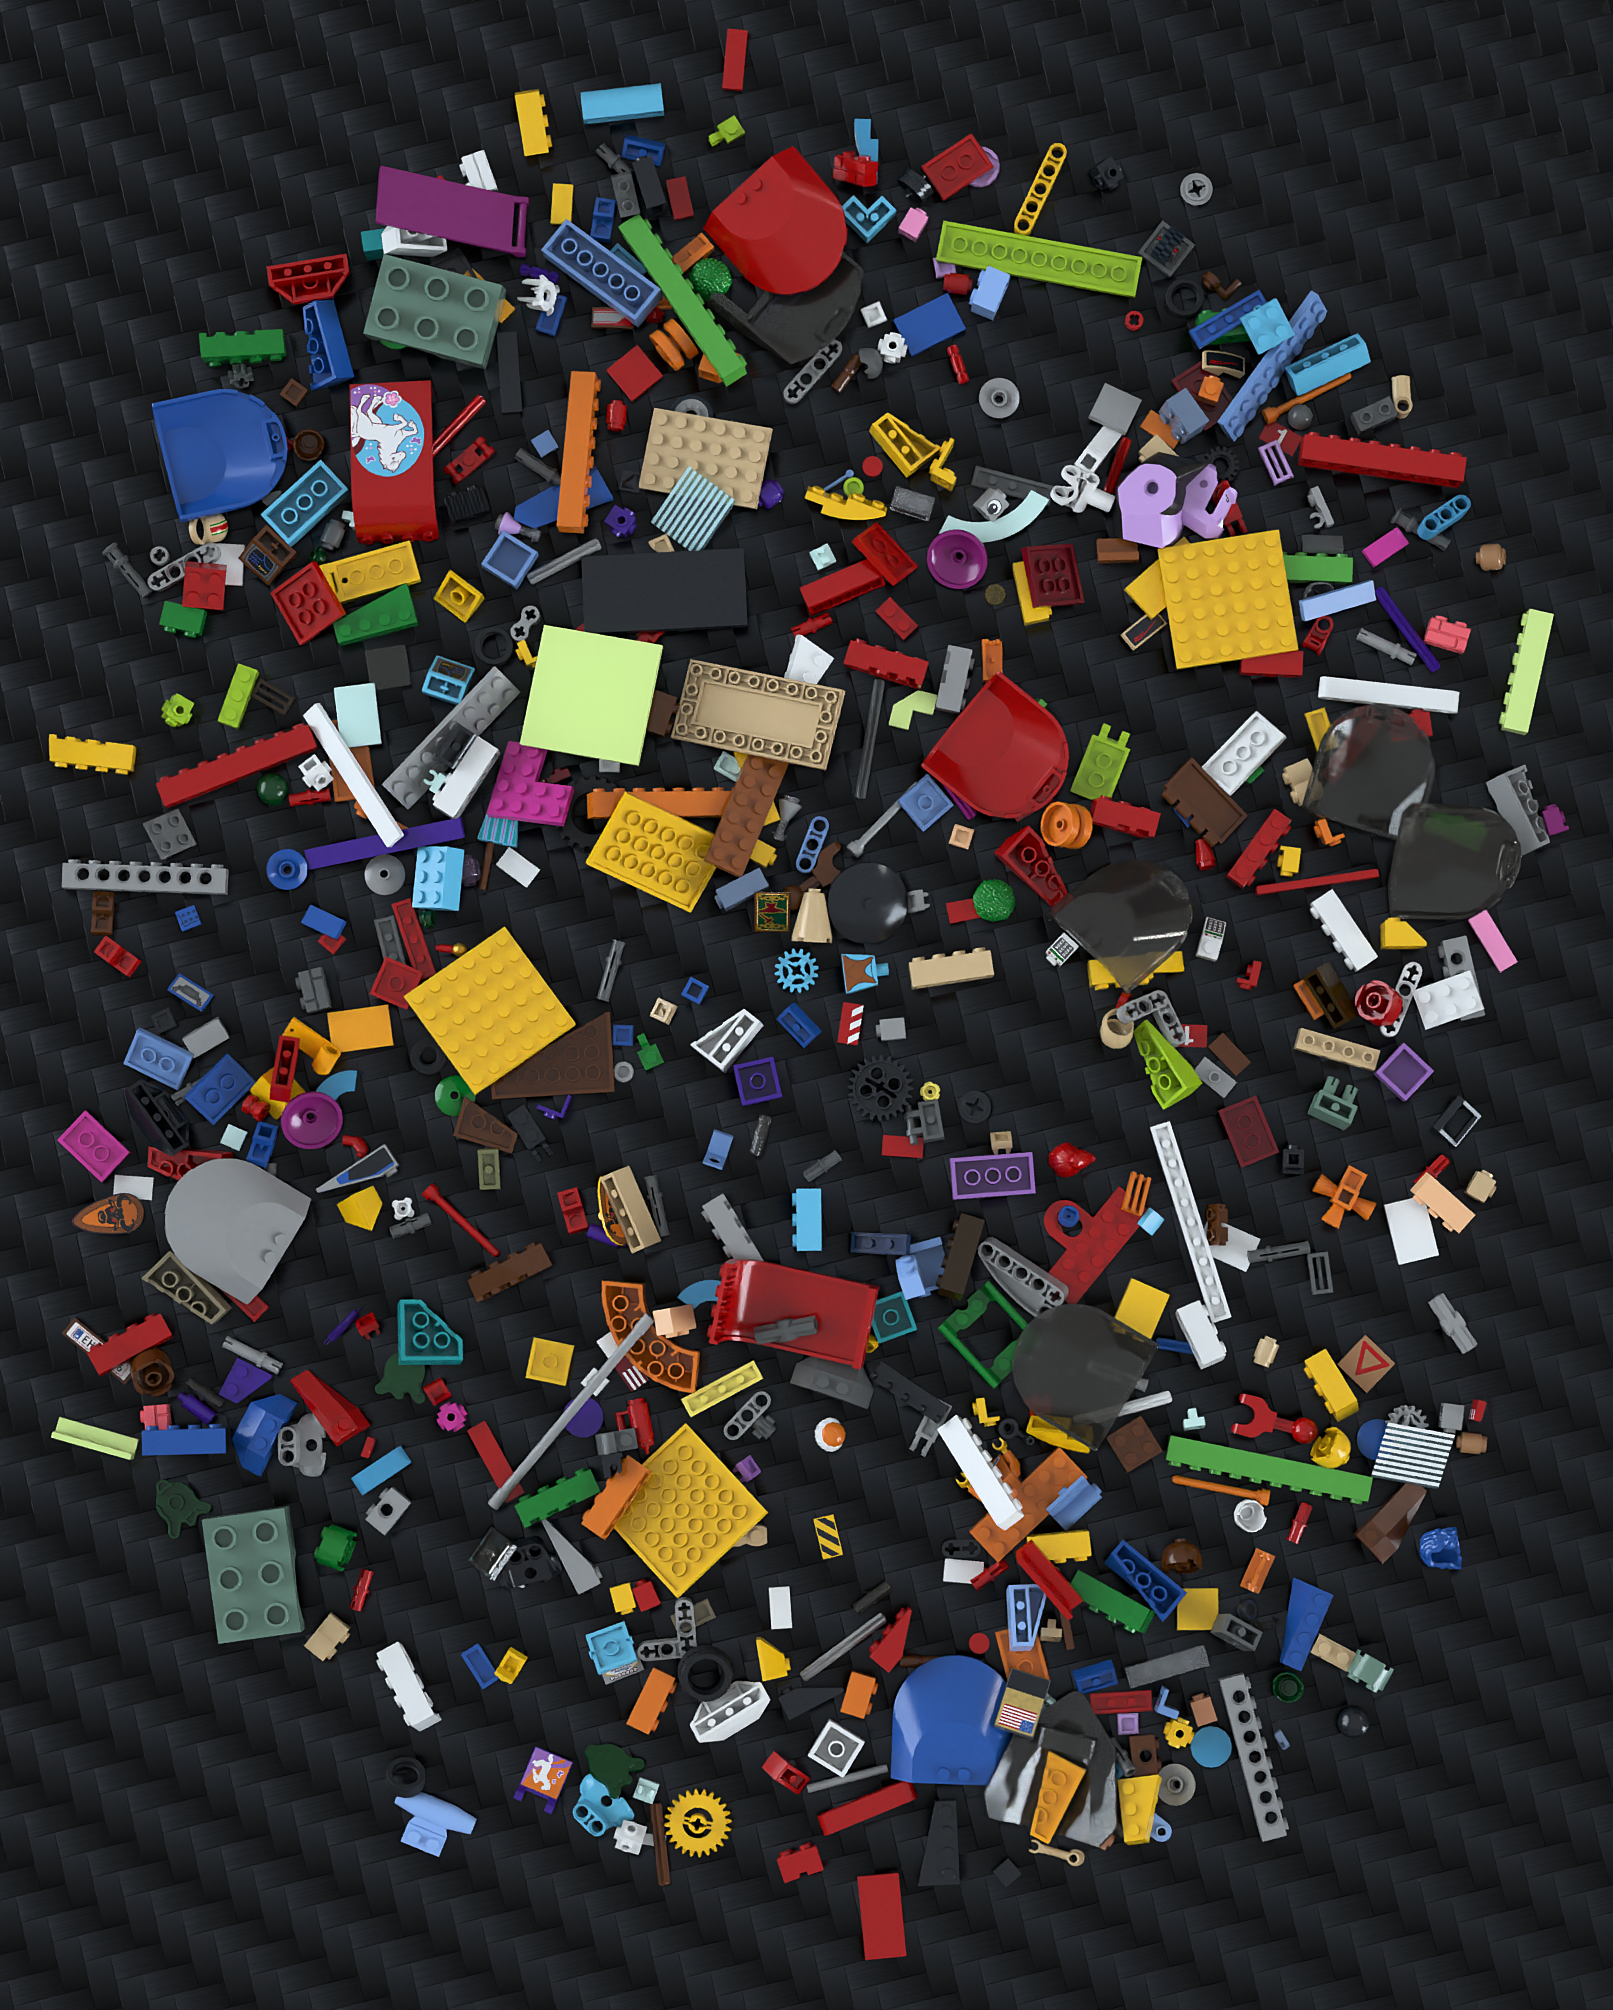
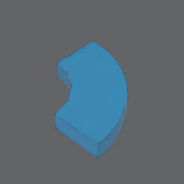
M342 1071L330 1076L322 1082L316 1092L325 1093L336 1100L345 1092L355 1091L357 1071Z
M704 1280L694 1283L684 1289L677 1298L687 1305L692 1304L693 1309L705 1301H717L718 1297H715L717 1285H721V1281Z

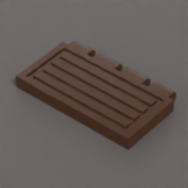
M1189 758L1163 786L1165 791L1161 795L1170 805L1175 801L1178 802L1174 809L1184 819H1187L1189 816L1192 817L1188 823L1198 834L1204 830L1206 831L1202 838L1211 847L1216 843L1218 845L1222 844L1248 816L1193 758Z

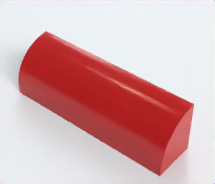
M865 559L799 589L810 615L814 616L886 584L883 575L868 559Z

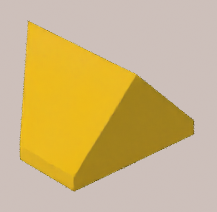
M371 1186L351 1195L338 1203L337 1206L346 1223L372 1231L383 1203L375 1187Z

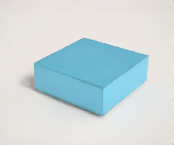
M1149 1207L1137 1224L1147 1233L1153 1235L1164 1219Z

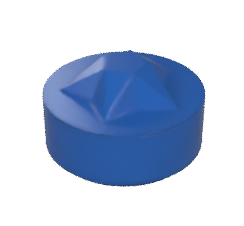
M1064 1206L1058 1213V1220L1065 1227H1073L1079 1220V1212L1073 1206Z

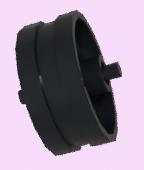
M906 168L903 174L897 178L898 184L906 192L905 197L911 196L921 204H924L927 198L934 193L932 187L924 180L926 176L924 174L920 176L910 168Z

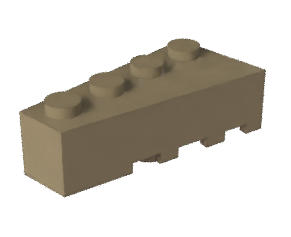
M170 1250L141 1278L147 1283L149 1282L154 1285L156 1289L174 1298L173 1300L183 1304L210 1324L218 1322L232 1308L207 1280L187 1269L176 1258L173 1250Z

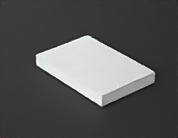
M1411 1198L1384 1205L1398 1265L1439 1255L1425 1203L1421 1206Z

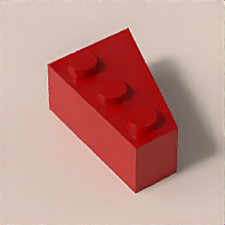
M1100 795V798L1093 799L1090 809L1092 824L1143 839L1155 837L1161 813L1150 811V809L1145 807L1131 806L1128 802H1114L1112 798Z

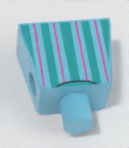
M486 814L478 840L517 848L518 821L492 818Z

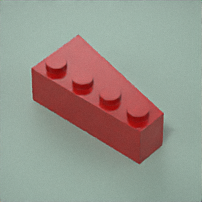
M860 639L850 641L843 666L921 690L929 662L917 657L906 656V654L898 651L886 650L887 648L875 645V647L867 645L866 641Z

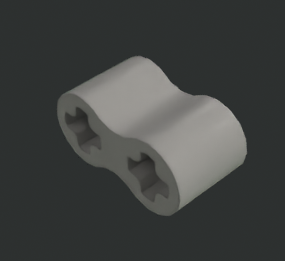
M525 607L522 610L520 621L512 626L511 636L516 643L522 640L527 642L531 629L540 622L541 615L536 607ZM532 612H534L536 618H531L530 620H528L526 614H532ZM523 629L525 635L517 637L516 631Z

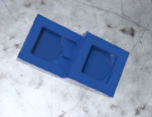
M596 197L590 237L598 242L610 243L616 200Z

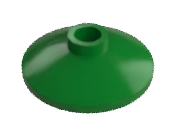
M458 1075L444 1078L435 1090V1101L438 1108L450 1116H459L465 1096L475 1103L476 1095H474L463 1078ZM452 1092L458 1093L457 1099L451 1098Z

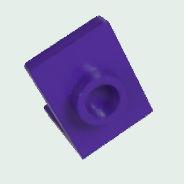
M568 1094L561 1113L538 1105L537 1109L544 1111L543 1116L555 1120L557 1116L563 1119L572 1095Z

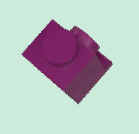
M1556 804L1544 807L1545 811L1539 813L1540 817L1543 818L1548 836L1569 830L1568 825L1564 826L1563 824L1565 823L1564 813L1559 811Z

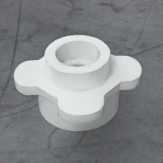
M410 1198L393 1201L394 1217L397 1220L407 1216H414V1210L411 1207L412 1200Z

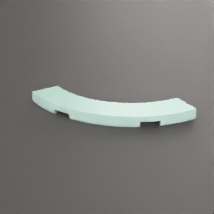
M1031 490L1026 499L1015 510L996 519L994 522H967L948 515L939 534L948 530L959 529L972 533L982 543L1000 540L1017 533L1029 525L1044 509L1049 499Z

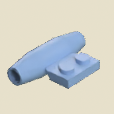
M423 1792L410 1798L396 1797L394 1802L414 1815L407 1824L401 1842L439 1857L446 1841L447 1829L471 1834L477 1820L459 1807Z

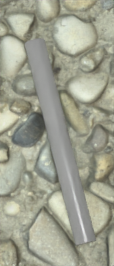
M887 1764L846 1774L843 1778L839 1776L807 1785L808 1793L887 1773Z

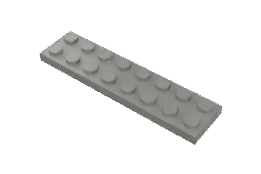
M494 666L382 785L409 810L432 786L424 783L426 778L430 781L434 780V775L429 771L433 769L439 774V772H445L449 768L448 765L437 759L434 755L455 723L461 724L476 734L475 740L514 700L520 691Z

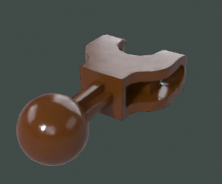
M839 842L832 843L820 852L817 859V867L811 871L812 877L799 886L788 885L782 889L781 892H790V911L800 909L804 892H808V888L816 889L821 886L824 889L830 886L834 878L841 872L832 863L833 857L841 849Z

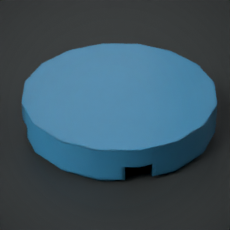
M1206 1726L1195 1732L1190 1749L1192 1756L1199 1764L1204 1767L1213 1768L1221 1766L1227 1761L1231 1754L1232 1744L1224 1730L1215 1726Z

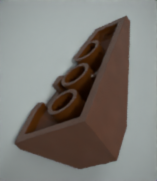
M1407 1481L1354 1533L1382 1564L1398 1549L1427 1492L1419 1483Z

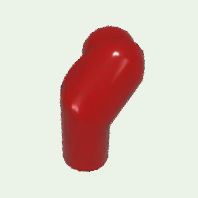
M343 1135L342 1145L353 1146L359 1158H364L368 1155L369 1148L361 1137Z

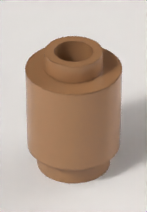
M1461 1432V1435L1457 1436L1456 1448H1459L1460 1453L1480 1454L1481 1452H1486V1436Z

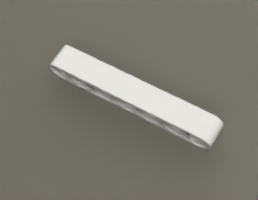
M1320 677L1318 698L1406 709H1423L1424 711L1458 713L1460 694L1457 691L1335 677Z

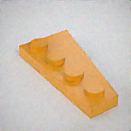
M1051 1750L1048 1752L1042 1786L1030 1835L1047 1844L1050 1843L1086 1772V1769Z

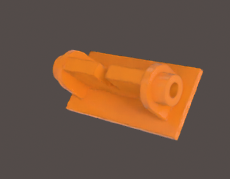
M1256 1548L1240 1586L1259 1594L1275 1556Z

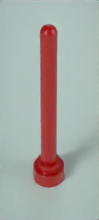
M431 1183L421 1195L426 1200L435 1201L490 1254L498 1257L500 1251L439 1195L438 1187Z

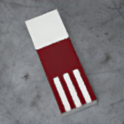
M611 1332L596 1341L608 1359L618 1348ZM626 1356L615 1366V1369L631 1392L648 1381L646 1375L639 1371Z

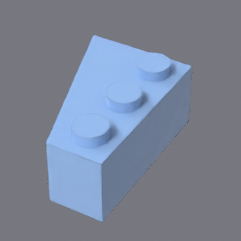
M1037 1584L1009 1585L1006 1590L1010 1651H1030L1034 1646L1046 1594Z

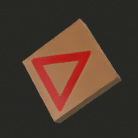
M1366 1335L1337 1363L1366 1393L1395 1364Z

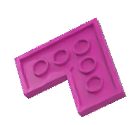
M508 741L486 814L492 818L564 826L574 794V788L572 786L538 782L548 750L522 746L520 742Z

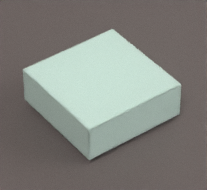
M228 1124L220 1143L240 1151L248 1132Z

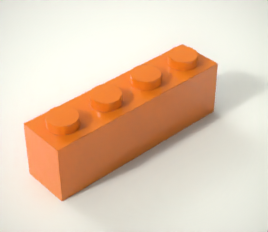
M630 1456L622 1459L621 1473L619 1474L617 1471L615 1475H611L608 1478L606 1488L595 1497V1504L582 1517L583 1521L581 1524L604 1540L607 1539L652 1473V1471Z

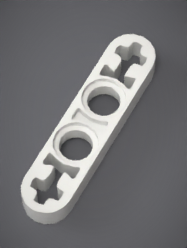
M1410 962L1404 966L1395 990L1403 998V1011L1398 1016L1399 1022L1395 1020L1392 1024V1027L1395 1028L1394 1031L1387 1033V1029L1384 1026H1380V1032L1385 1037L1396 1035L1413 997L1412 991L1416 990L1422 975V967L1416 962ZM1413 966L1416 967L1415 971L1418 972L1410 980L1415 981L1414 985L1409 981H1403V977L1406 979L1409 977L1410 972L1407 969ZM1406 984L1410 987L1411 991L1408 996L1400 994L1399 988L1401 985Z

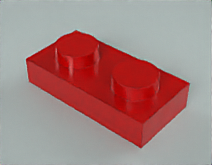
M891 597L875 611L903 641L918 627Z

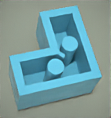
M854 195L842 206L845 213V222L866 243L896 216V209L883 196L868 210Z

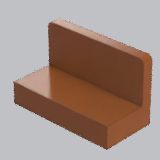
M1122 538L1097 539V564L1138 563L1139 552L1137 542Z

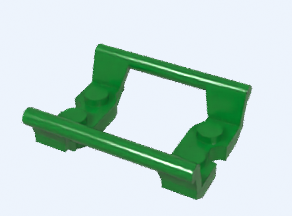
M987 1281L967 1300V1309L963 1311L957 1309L938 1327V1330L994 1389L1014 1369L1012 1364L1015 1359L1024 1360L1044 1340L1000 1292ZM990 1301H997L1025 1333L1021 1340L1013 1341L995 1358L994 1365L991 1368H985L957 1338V1332L960 1329H966L985 1312Z

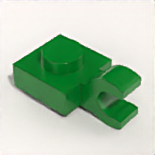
M644 1033L637 1036L643 1049L637 1053L645 1071L663 1063L664 1061L656 1044L650 1046Z

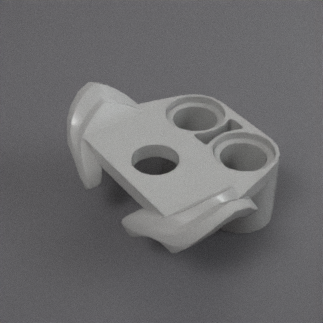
M313 1413L302 1416L297 1424L280 1429L278 1433V1458L281 1464L285 1466L298 1467L304 1475L317 1477L322 1474L326 1460V1453H322V1438L326 1437V1432ZM288 1430L292 1431L294 1435L291 1441L286 1438ZM310 1439H314L317 1442V1448L314 1451L307 1449L306 1444ZM288 1451H291L294 1455V1459L291 1462L286 1458Z

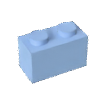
M915 1254L904 1255L896 1259L898 1279L905 1299L908 1300L924 1295L923 1277Z

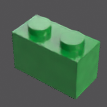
M165 601L159 625L164 628L165 632L176 634V631L184 632V636L195 638L196 635L202 636L207 612L203 609L183 607L181 604Z

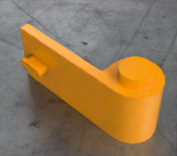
M295 1017L292 1018L282 1036L300 1038L299 1049L314 1059L312 1067L319 1075L329 1074L341 1055L340 1050L335 1045Z

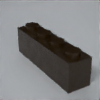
M961 1213L959 1220L955 1219L952 1227L955 1235L954 1238H949L946 1248L950 1252L948 1257L944 1256L941 1268H944L943 1275L939 1274L936 1286L939 1287L937 1294L959 1301L962 1300L985 1220Z

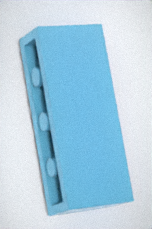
M661 83L581 92L584 125L664 116Z

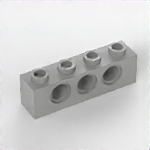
M1467 936L1441 941L1440 946H1438L1440 958H1443L1445 966L1442 967L1444 977L1450 978L1471 970L1480 995ZM1452 954L1460 956L1461 961L1458 965L1451 962ZM1484 1009L1458 1018V1022L1482 1017L1485 1015Z

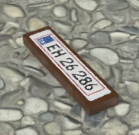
M76 1317L62 1332L66 1338L86 1354L90 1352L92 1346L101 1343V1345L107 1343ZM130 1361L110 1371L124 1385L132 1378Z

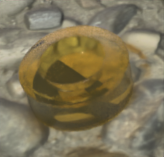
M997 584L989 586L985 592L986 601L990 605H1000L1005 599L1003 587Z

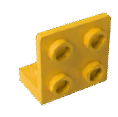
M950 438L949 442L944 441L939 451L940 458L939 460L934 459L929 471L931 474L930 480L949 491L953 490L957 477L954 476L955 473L947 468L942 470L941 468L953 448L954 439Z

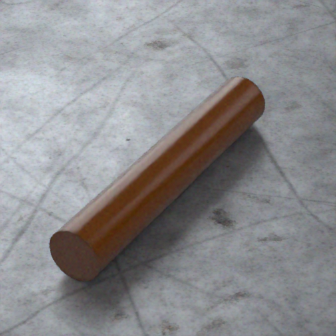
M486 842L478 885L480 890H486L494 843Z

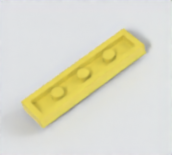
M753 1360L681 1400L690 1417H693L760 1381L763 1377Z

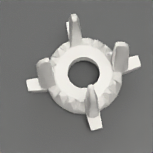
M540 275V279L523 280L522 284L538 286L531 288V290H535L534 293L537 295L536 297H517V299L529 302L526 305L531 309L546 311L547 316L551 315L554 311L553 306L557 299V293L560 292L559 286H555L554 283L548 281L544 275ZM544 292L547 293V298H546V300H544V297H543V296H544Z

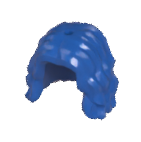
M1456 1527L1437 1528L1426 1532L1421 1537L1420 1556L1427 1566L1440 1569H1461L1462 1557L1460 1555L1461 1551Z

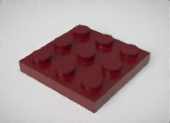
M1073 543L1029 546L1021 549L1033 608L1080 605L1085 603Z

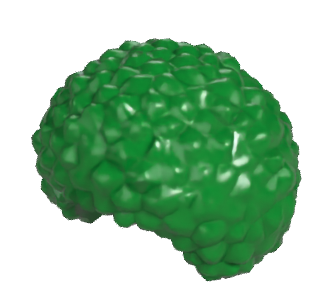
M702 259L689 272V280L694 287L692 289L695 295L699 294L703 301L709 303L716 302V300L722 298L732 283L729 269L722 261L717 259Z
M998 879L984 880L973 895L974 908L977 911V915L992 922L1007 919L1015 907V894L1004 881Z

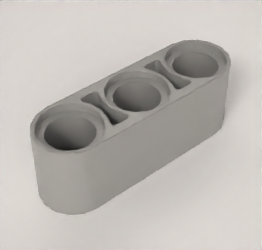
M764 1391L757 1392L724 1427V1434L728 1439H738L769 1407L771 1403L769 1394ZM758 1395H765L768 1402L765 1406L757 1405L756 1397ZM748 1409L753 1412V1419L751 1421L742 1419L741 1415L744 1410ZM732 1424L738 1426V1435H729L727 1432L728 1426Z

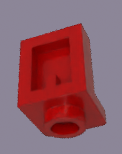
M1253 961L1252 965L1248 964L1246 976L1249 977V980L1237 978L1235 983L1240 984L1239 988L1251 990V987L1255 988L1257 986L1262 962Z

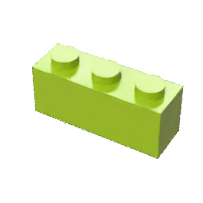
M238 663L218 718L219 723L239 730L251 697V692L259 675L258 670Z

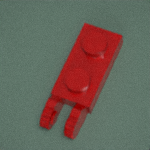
M1227 479L1217 483L1211 496L1215 507H1217L1225 490L1230 487ZM1237 502L1231 505L1223 521V525H1225L1230 537H1235V531L1230 524L1235 520L1240 531L1243 534L1247 532Z

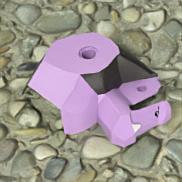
M1157 452L1129 472L1116 486L1113 502L1115 537L1163 549L1173 546L1179 540L1185 525L1206 540L1219 539L1224 531L1223 521L1231 505L1235 504L1238 493L1235 489L1229 487L1222 495L1214 513L1208 514L1205 508L1218 483L1216 466Z

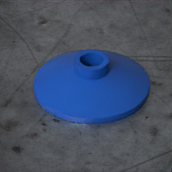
M291 849L277 851L270 857L267 863V876L270 882L283 890L297 888L304 882L307 876L308 869L304 857ZM288 866L291 867V873L286 874L284 869Z

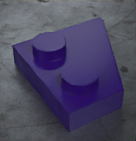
M237 1358L219 1395L237 1404L272 1379L273 1375Z

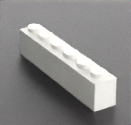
M955 1415L937 1430L996 1525L1003 1530H1007L1024 1517L1021 1511L1023 1507L1018 1499L1012 1497L1011 1493L1013 1491L1008 1483L1002 1481L1001 1476L1003 1475L1001 1471L990 1462L992 1460L991 1455L980 1446L982 1444L980 1438L970 1430L972 1428L970 1422L966 1418L962 1419Z

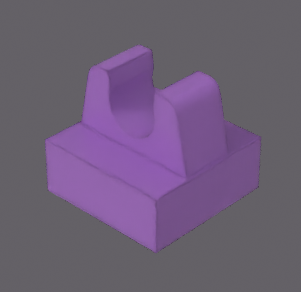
M750 1455L736 1464V1467L733 1469L734 1473L739 1471L743 1476L739 1480L741 1483L748 1482L761 1473V1470Z

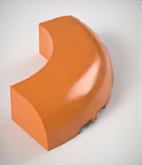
M602 1281V1303L606 1322L613 1339L619 1347L645 1313L651 1316L646 1303L645 1284ZM653 1322L625 1356L639 1371L655 1382L678 1391L695 1393L700 1351L678 1345L669 1338H666L665 1335L657 1336L655 1323Z

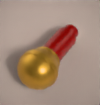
M463 943L454 945L440 944L436 945V951L453 953L461 957L466 954L467 947Z

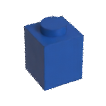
M690 977L681 996L700 1006L709 986Z

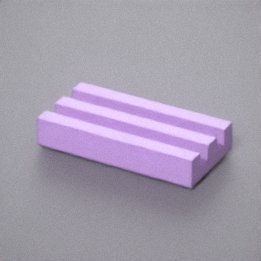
M1277 440L1258 448L1274 486L1294 477ZM1272 446L1275 447L1279 455V458L1284 466V469L1287 473V475L1285 476L1283 475V472L1273 453V450L1271 448ZM1265 449H1267L1271 457V460L1276 468V471L1280 477L1278 479L1264 451Z

